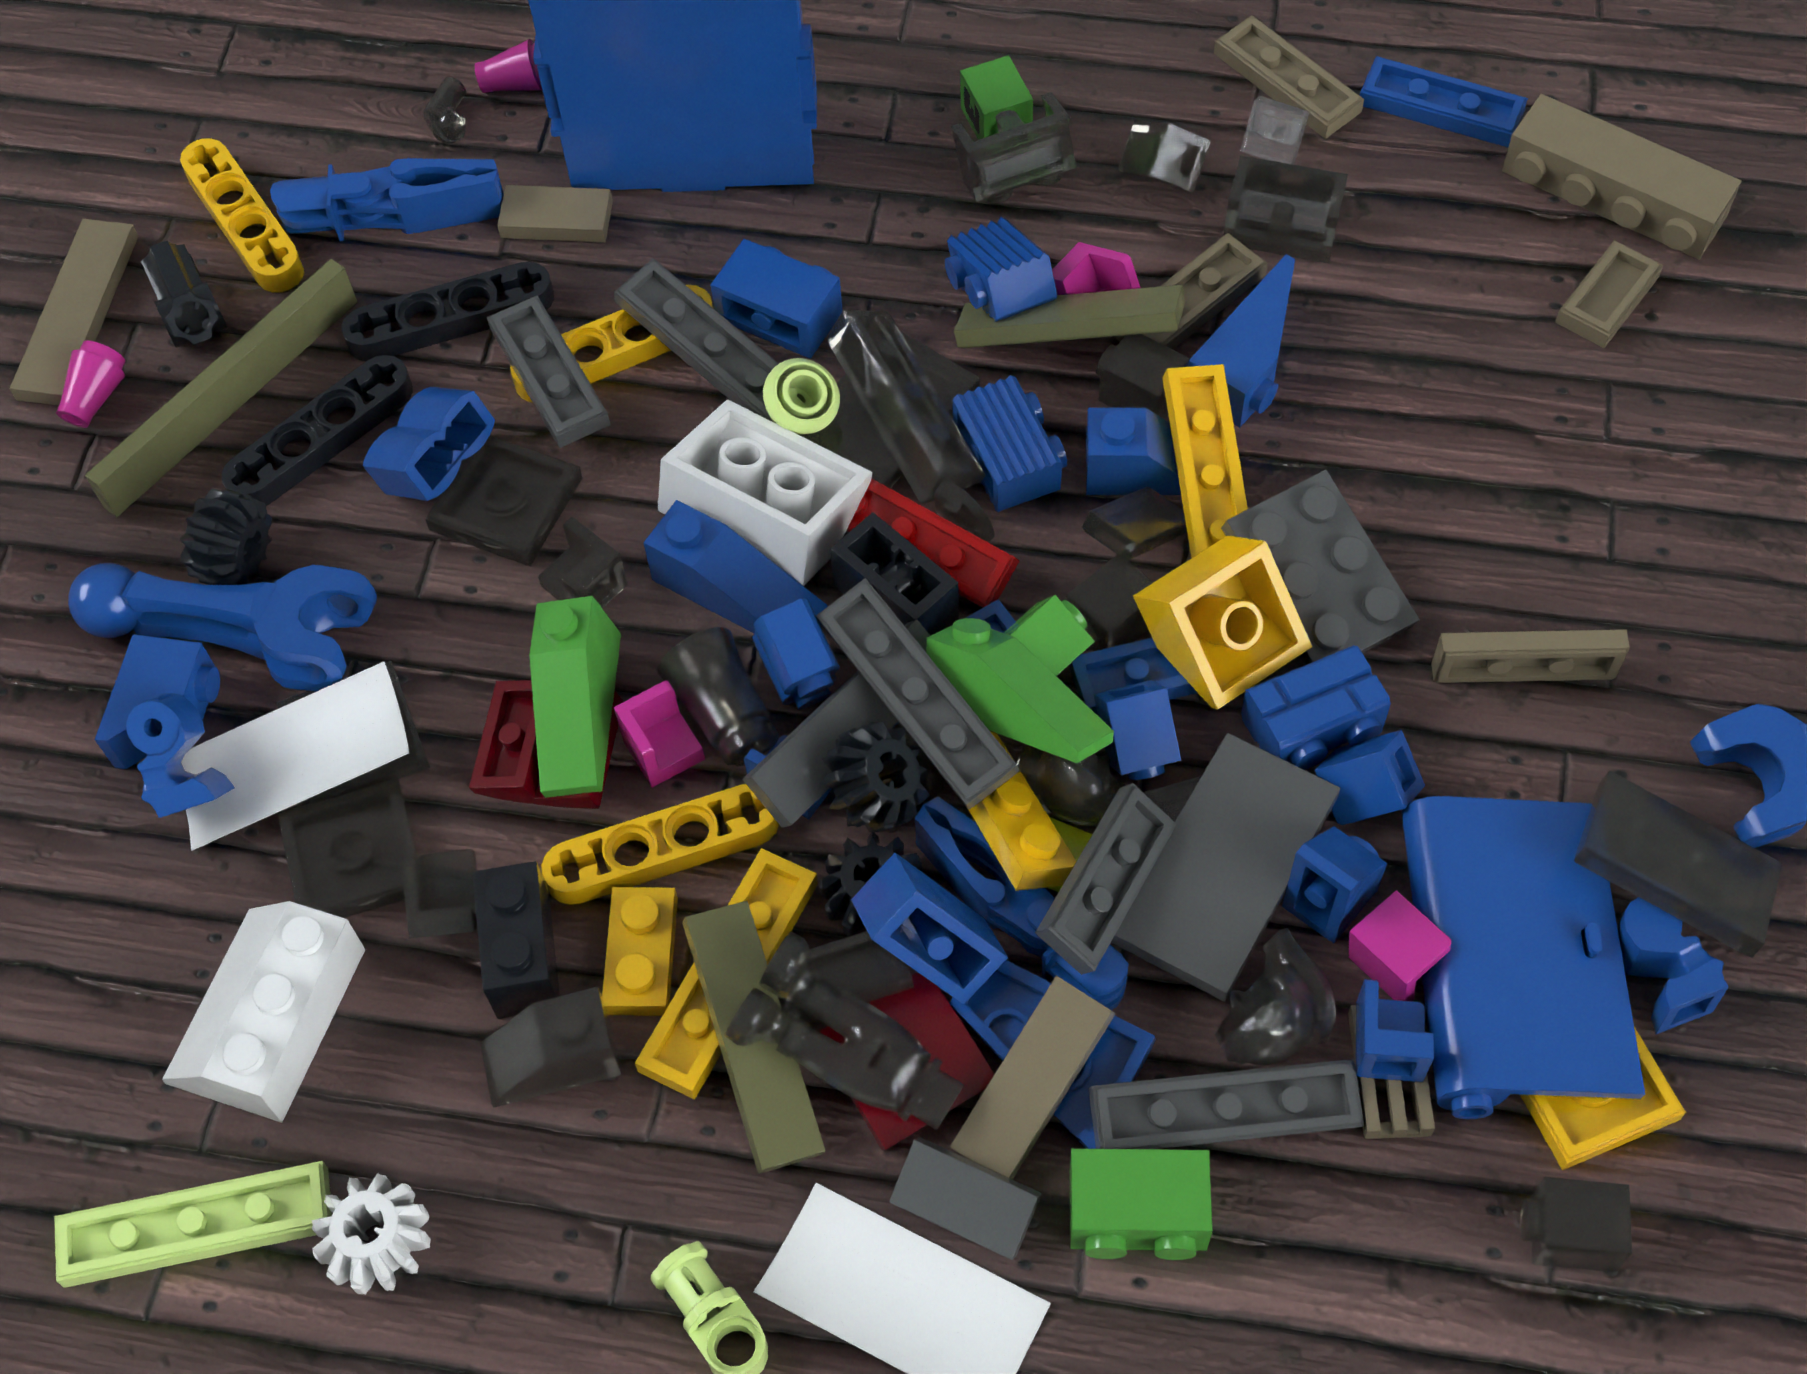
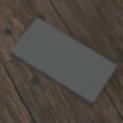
M1227 733L1177 817L1175 829L1111 943L1225 1002L1286 892L1296 852L1305 842L1317 836L1335 804L1341 788Z

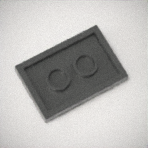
M1327 470L1226 520L1221 528L1226 536L1267 542L1312 645V648L1300 655L1304 665L1353 645L1358 646L1361 652L1364 653L1408 630L1420 620Z

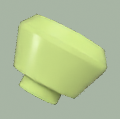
M793 358L779 363L768 374L763 387V400L771 420L782 428L796 434H812L821 431L833 421L839 409L840 394L835 379L827 369L812 360Z

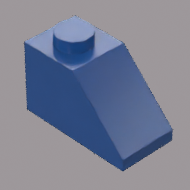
M1088 408L1085 447L1086 495H1181L1170 422L1147 408Z
M132 634L94 739L114 768L127 769L147 756L146 753L140 751L132 744L126 728L128 715L134 707L142 702L165 693L182 695L196 707L203 721L208 703L215 701L220 689V672L215 667L201 642Z
M1333 826L1305 842L1296 852L1282 907L1334 944L1378 891L1387 863L1379 858L1377 851L1367 841L1357 836H1348Z

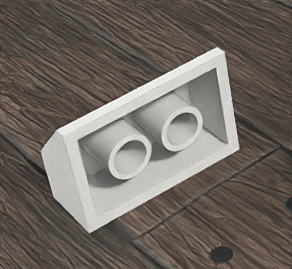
M727 399L661 459L658 511L666 514L674 502L678 500L724 523L804 586L831 558L830 548L843 538L871 482L872 472Z
M291 901L249 909L162 1079L163 1082L167 1085L282 1123L365 952L363 944L348 919Z

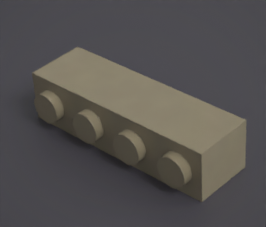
M1544 94L1539 95L1513 132L1502 172L1524 183L1531 184L1567 200L1573 205L1587 209L1616 222L1620 226L1634 230L1698 260L1701 259L1727 218L1742 181Z

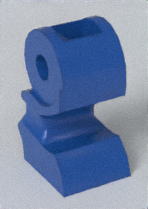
M165 693L151 700L144 701L133 708L128 715L126 723L127 734L132 744L147 754L146 758L137 765L144 783L141 798L154 808L158 818L216 800L235 788L225 774L212 767L198 774L184 770L181 763L184 755L205 732L201 716L189 700L182 695Z
M1647 895L1638 897L1629 903L1617 928L1624 970L1627 975L1670 978L1656 1000L1651 1016L1655 1034H1659L1714 1012L1729 986L1722 973L1723 961L1710 956L1702 948L1700 939L1697 936L1683 937L1681 935L1683 920L1678 909L1671 902L1661 897Z

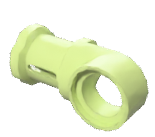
M695 1241L682 1245L671 1252L652 1272L651 1281L657 1289L667 1290L685 1316L683 1327L707 1360L712 1373L760 1374L768 1360V1344L763 1330L736 1290L732 1287L725 1288L705 1259L707 1258L708 1251L700 1241ZM689 1282H693L702 1295H698ZM734 1331L748 1333L755 1340L753 1356L740 1366L723 1364L717 1358V1347L720 1340L725 1335Z

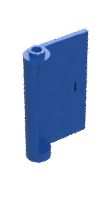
M1431 796L1410 802L1405 809H1402L1401 814L1412 903L1451 939L1450 951L1422 975L1428 1033H1433L1434 1040L1432 1066L1437 1104L1444 1109L1452 1110V1115L1456 1118L1479 1119L1491 1115L1494 1112L1493 1106L1502 1103L1510 1094L1641 1099L1645 1095V1088L1597 804Z

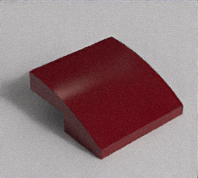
M531 680L496 681L469 789L475 794L512 802L563 808L599 809L618 729V721L613 707L624 701L614 690L602 791L545 798L540 792Z
M918 972L811 1035L841 1088L851 1096L881 1150H887L986 1089L994 1076L993 1071L938 986Z

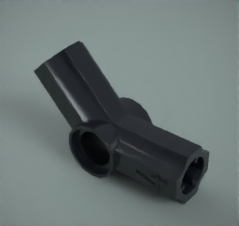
M167 240L149 247V253L141 263L158 298V301L154 303L174 346L177 348L190 342L192 344L200 343L211 338L212 333L227 328L207 282L202 283L200 273L185 244L176 245Z

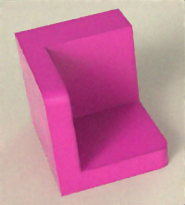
M1078 242L1052 269L1057 295L1141 288L1129 255Z
M663 681L613 707L623 742L651 788L705 760L702 746L679 711L675 691L669 681Z
M1397 890L1349 931V959L1372 980H1378L1379 987L1393 1000L1412 1002L1415 997L1416 981L1451 949V939Z

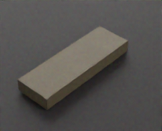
M1253 15L1215 41L1214 54L1325 139L1362 112L1364 99Z
M1227 233L1161 285H1183L1185 305L1178 330L1114 337L1152 367L1266 276L1268 263Z
M1627 629L1441 633L1431 662L1433 682L1614 680L1626 658L1630 645Z
M1055 976L950 1147L965 1158L1013 1180L1116 1013L1062 978Z

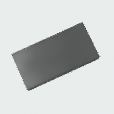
M918 1137L913 1141L889 1202L1013 1260L1018 1254L1042 1193L924 1138Z

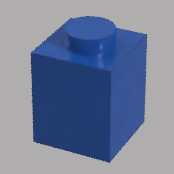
M1154 680L1094 694L1098 716L1114 731L1113 743L1105 747L1108 765L1119 774H1128L1131 780L1152 778L1165 772V764L1182 761L1166 687Z

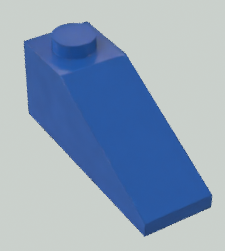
M1287 254L1283 256L1188 361V367L1224 364L1233 423L1239 428L1255 411L1259 414L1263 413L1273 401L1278 390V384L1274 382L1295 264V259Z
M678 500L674 502L643 542L652 581L752 633H755L753 624L759 617L800 598H807L815 615L828 607L826 603L727 525Z

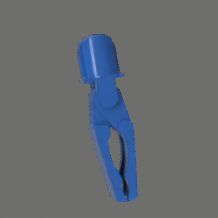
M396 159L388 167L336 174L333 165L330 164L328 165V176L280 180L273 183L270 188L273 204L276 207L279 219L282 221L283 229L287 234L336 230L339 241H344V230L365 228L401 229L406 234H413L498 218L504 196L494 159Z
M936 797L923 804L915 816L916 845L963 902L984 917L991 929L999 928L1020 942L1027 952L1041 957V978L1048 980L1051 976L1053 978L1058 976L1110 1010L1116 1008L1125 994L1129 966L1122 954L1110 944L1096 970L1081 975L1035 933L1055 897L1046 888L1016 891L975 821L940 797ZM968 861L976 863L992 874L997 880L985 878Z

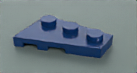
M1006 960L965 1004H962L954 997H952L949 1004L961 1020L1003 1062L1051 983ZM1117 1016L1113 1017L1053 1114L1085 1149H1096L1088 1088L1096 1085L1135 1082L1156 1042L1155 1035Z

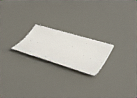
M381 662L190 748L181 762L185 771L198 774L212 767L225 774L235 787L216 800L186 809L191 851L409 754L402 715L385 662Z
M815 1183L784 1243L753 1291L907 1374H1016L1051 1304L818 1183Z

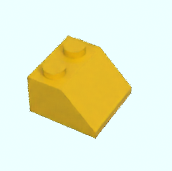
M1227 535L1133 595L1157 649L1207 704L1217 710L1244 693L1246 689L1253 687L1312 648L1266 541Z

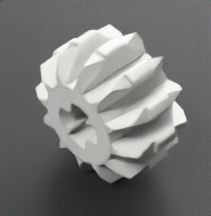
M377 1173L366 1191L357 1178L349 1177L347 1186L348 1197L341 1201L336 1195H325L324 1203L333 1213L332 1216L312 1220V1230L318 1237L323 1238L322 1241L312 1248L313 1255L320 1264H329L326 1275L336 1285H342L350 1280L351 1287L357 1294L366 1295L375 1278H377L380 1285L386 1291H394L396 1279L393 1272L401 1267L406 1273H417L419 1265L410 1255V1252L430 1248V1237L425 1231L420 1229L429 1221L428 1211L423 1204H413L415 1193L406 1183H401L392 1189L391 1182L387 1176ZM373 1225H379L381 1228H374L378 1237L372 1242L364 1244L362 1240H369L365 1231Z

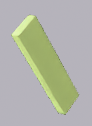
M323 1161L54 1216L56 1282L66 1288L315 1236L316 1233L312 1230V1220L332 1216L331 1210L324 1203L325 1195H330L328 1167Z

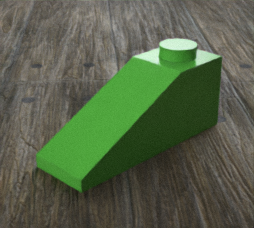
M593 596L543 602L536 605L529 657L540 792L545 798L600 792L603 789L621 633Z
M964 618L956 620L952 626L927 637V655L989 731L1074 763L1081 762L1113 743L1114 731L1014 636L991 629L990 624L986 621Z

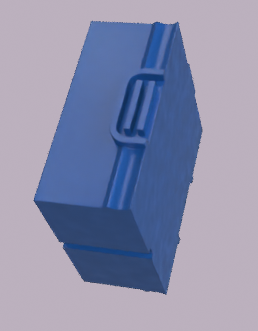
M528 0L536 32L533 60L534 64L537 65L548 116L551 118V136H560L571 187L611 190L662 189V192L718 191L725 190V187L814 184L812 166L814 164L811 129H817V84L811 24H803L801 0Z

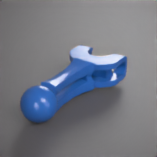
M100 563L82 571L73 581L68 595L69 610L74 621L85 632L93 636L116 638L133 630L137 635L171 637L218 644L265 660L271 677L281 686L307 691H319L341 681L347 669L340 645L332 637L321 633L332 628L362 626L368 621L377 602L376 591L364 575L352 570L323 565H310L293 570L274 583L203 585L163 579L141 571L135 574L132 570L119 564Z
M1756 704L1707 724L1690 741L1701 764L1711 766L1719 763L1737 762L1751 768L1761 780L1765 795L1763 802L1753 806L1744 819L1736 822L1733 826L1744 848L1752 849L1790 837L1799 832L1807 823L1806 723L1780 708Z

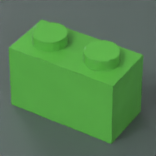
M1071 1148L1069 1169L1070 1249H1085L1087 1256L1096 1259L1121 1258L1127 1255V1250H1155V1256L1158 1258L1185 1260L1195 1257L1196 1251H1207L1213 1231L1209 1150Z

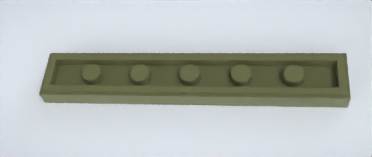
M333 259L327 261L88 471L85 477L102 506L115 517H118L358 303L345 268Z

